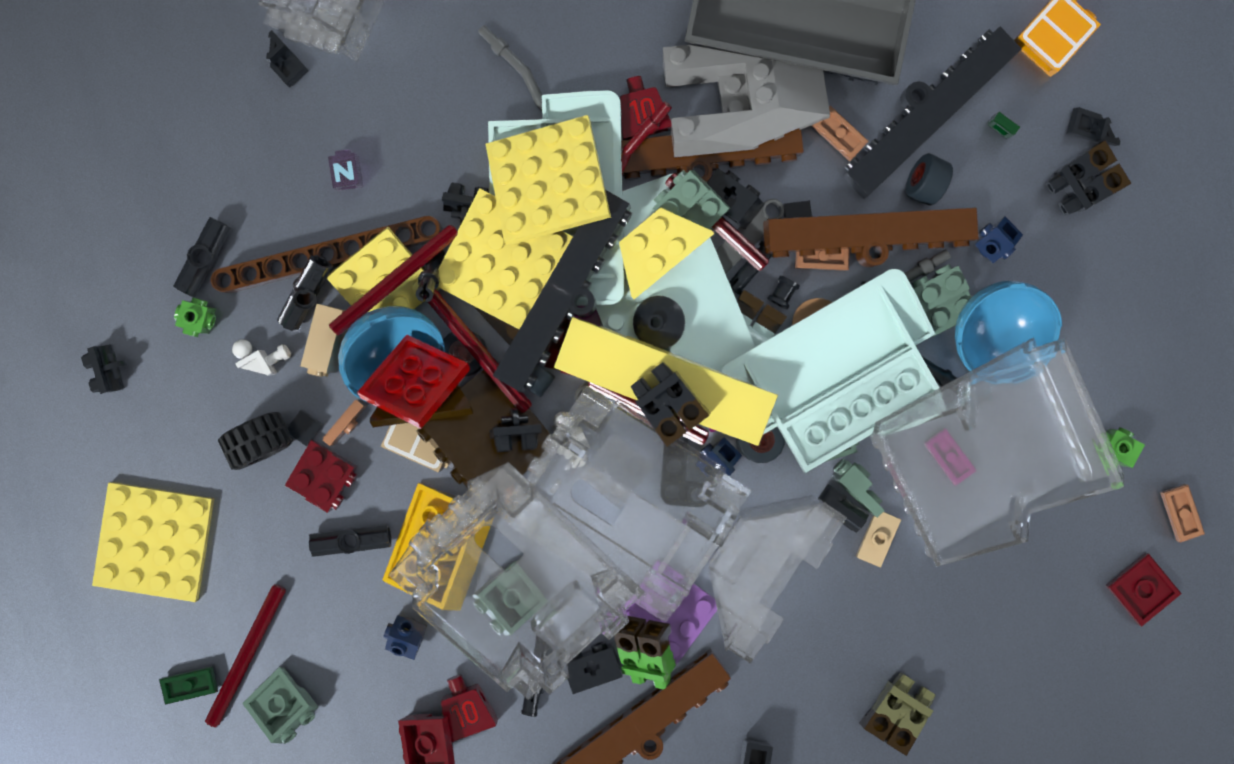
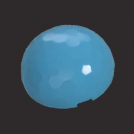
M1001 281L988 285L971 297L961 309L955 329L957 353L964 366L972 374L985 382L992 384L1011 382L1013 384L1026 380L1042 370L1054 356L1060 344L1058 340L1062 327L1061 314L1052 298L1034 285L1020 281Z
M402 306L381 307L358 318L344 336L338 354L339 371L349 391L361 399L357 393L358 390L406 335L445 352L441 333L434 323L422 313Z

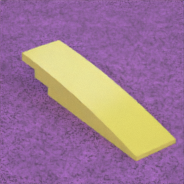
M572 317L554 368L638 400L634 395L631 385L644 377L650 387L654 388L660 382L651 370L665 362L673 372H679L694 394L711 412L709 417L699 423L700 425L759 446L777 400V394L633 337L625 336L605 327H599Z

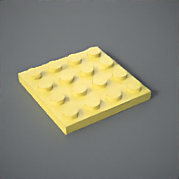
M588 115L485 144L503 238L507 245L611 217L591 121Z
M479 188L458 230V235L453 239L438 269V287L520 329L573 236L564 231H559L507 245L503 238L496 196Z
M109 482L92 586L197 602L199 600L214 498Z

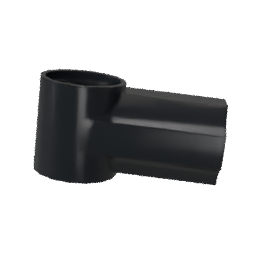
M827 484L813 505L829 517L836 518L844 526L857 533L867 522L869 514L847 500V496Z

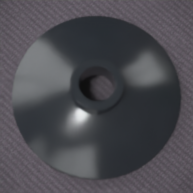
M653 296L647 298L637 307L634 313V332L640 341L661 349L669 348L676 344L684 333V312L680 305L669 297ZM656 317L659 318L661 322L660 326L657 328L654 327L652 323L653 319Z

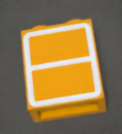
M1049 0L1014 41L1022 48L1021 51L1051 77L1059 72L1101 24L1097 21L1096 15L1090 10L1082 8L1077 3V0Z

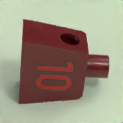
M641 76L628 78L626 82L629 93L620 96L623 141L631 140L642 127L641 123L648 115L652 116L663 103L656 87L644 89ZM668 114L659 123L660 127L656 132L648 136L671 131V120Z
M462 674L447 679L451 693L443 696L441 706L443 716H448L452 742L497 725V715L479 684L466 687Z

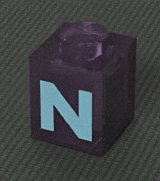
M339 150L335 152V156L328 157L333 189L343 191L364 187L359 156L357 154L351 153V150Z

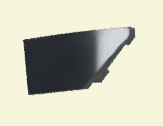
M271 30L268 35L270 47L266 60L270 62L272 70L290 88L309 70Z
M1081 107L1073 108L1067 134L1099 143L1106 140L1107 144L1112 146H1119L1121 142L1119 137H1115L1110 127L1112 122L1109 117L1103 118L1101 114Z

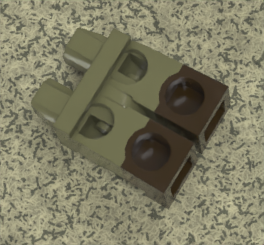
M901 672L893 683L890 681L886 683L867 716H863L859 724L863 729L907 756L926 724L928 717L930 718L933 713L930 706L933 703L935 694L924 686L920 687L915 697L908 694L915 681Z

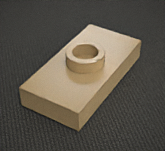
M885 512L878 518L872 516L856 557L881 568L901 519Z

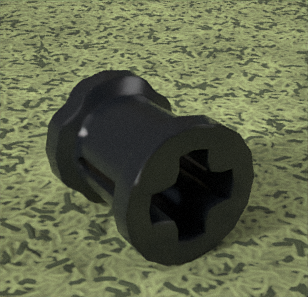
M780 275L778 285L773 294L769 295L767 299L788 310L790 307L788 303L800 285Z

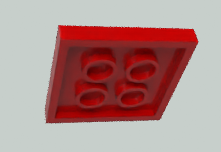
M406 335L357 393L361 399L422 429L470 371V367L467 362Z

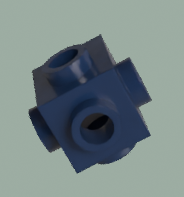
M1004 216L994 225L988 223L978 233L981 237L975 246L984 257L994 263L1001 257L1004 260L1007 259L1016 250L1015 246L1023 234Z
M723 437L715 445L712 446L709 443L699 452L701 458L695 466L713 484L721 477L723 480L727 479L735 471L733 466L742 455Z
M397 615L394 623H388L383 636V638L387 639L385 650L390 651L396 656H404L415 660L427 625L416 622L410 617Z

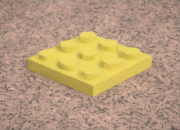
M386 227L329 273L327 279L346 301L353 305L412 256V253L392 230ZM422 266L370 311L387 306H402L410 309H415L422 302L417 299L416 290L419 286L418 277L423 272L424 267Z

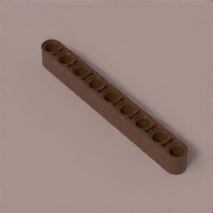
M423 216L219 268L213 272L211 284L217 291L234 293L300 276L303 268L298 267L297 259L303 254L309 259L310 255L322 256L325 249L331 248L334 255L328 262L332 264V267L339 266L352 256L347 250L351 242H357L360 249L386 227H389L397 237L402 229H409V240L402 242L406 248L426 244L441 232L443 227L434 217ZM429 222L435 223V233L431 236H426L423 232L424 226ZM280 261L282 271L275 275L272 272V265L274 262ZM254 267L257 272L256 278L253 281H249L246 273L250 268ZM225 274H229L231 283L228 287L224 288L221 284V279Z

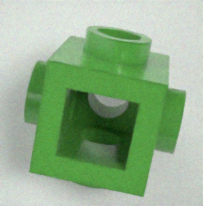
M192 297L191 302L182 300L181 305L179 304L175 310V326L183 328L182 333L198 337L199 333L209 334L216 321V309L208 307V301Z
M1119 427L1118 430L1108 429L1107 432L1105 431L1101 434L1097 442L1099 447L1096 452L1103 455L1102 460L1112 466L1117 467L1120 464L1124 467L1133 468L1145 444L1133 438L1134 433Z

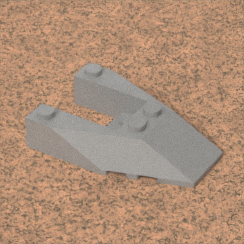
M694 45L663 47L665 86L718 82L722 113L671 118L674 157L752 150L769 140L774 139L775 141L780 139L788 132L798 128L801 130L830 118L823 70Z

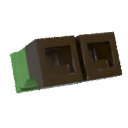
M625 615L613 631L619 658L623 664L621 667L622 674L630 675L632 683L642 684L649 679L653 680L655 688L665 689L671 681V672L676 666L668 638L671 634V625L653 620L646 622V619Z

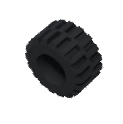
M270 412L253 418L225 432L218 439V443L231 470H240L265 460L288 448L293 442L279 412Z

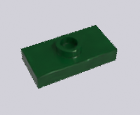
M213 666L159 679L165 705L218 692Z

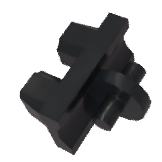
M452 182L448 191L443 192V211L451 212V218L460 219L461 226L479 188L488 193L489 189L478 186L475 187L473 197L464 195L465 186Z
M111 344L87 348L88 353L83 355L81 360L83 366L86 369L93 368L95 378L90 379L88 382L91 392L105 394L123 390L120 368L127 366L126 361H117Z
M511 408L510 416L501 417V425L510 424V427L492 428L489 431L490 439H494L498 453L513 450L511 437H521L522 450H535L538 446V435L542 433L541 424L519 426V423H528V415H518L517 408Z

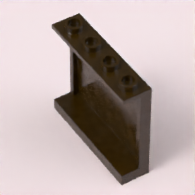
M485 370L460 388L473 409L472 415L428 420L422 429L416 430L419 437L425 443L429 441L435 448L433 453L442 464L446 462L452 469L450 474L459 485L463 483L469 490L467 495L475 505L480 504L482 507L487 505L559 446L529 408L524 413H520L518 410V415H528V423H519V426L541 424L542 433L538 435L537 449L524 451L521 448V437H511L513 450L497 452L494 439H490L489 431L496 427H510V424L501 425V417L510 416V409L516 407Z

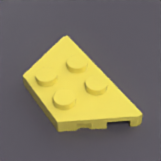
M662 207L659 208L619 242L631 297L636 299L715 234L713 230L678 216Z

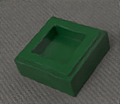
M1001 112L993 115L987 123L988 126L1006 139L1014 136L1020 129V126Z

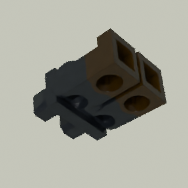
M1106 140L1094 145L1088 151L1055 171V175L1046 182V186L1052 194H1056L1062 189L1067 193L1068 198L1059 203V207L1064 215L1087 210L1132 184L1120 163L1109 167L1096 177L1093 176L1118 161Z
M662 362L651 370L660 382L658 385L651 388L644 377L631 385V388L638 399L635 403L642 410L663 443L668 447L687 433L688 430L690 431L709 417L711 412L702 404L679 372H673L665 362Z

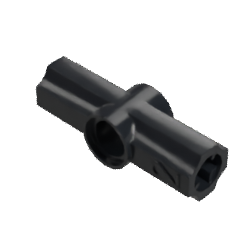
M209 217L195 245L187 252V260L173 285L174 288L191 297H196L209 270L216 265L217 255L231 231V227ZM204 250L207 253V260L200 264L198 262V254Z
M310 255L300 276L294 280L292 291L277 317V322L283 328L290 331L299 330L309 309L315 306L317 295L332 269V264L325 257Z
M389 524L313 533L309 534V550L312 557L389 548L391 547L392 540ZM346 534H351L356 538L355 547H350L345 543Z

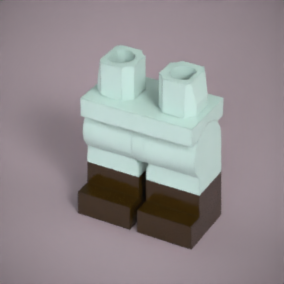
M743 290L736 300L755 347L772 338L787 318L786 315L766 304L751 326L752 320L764 302L746 290Z

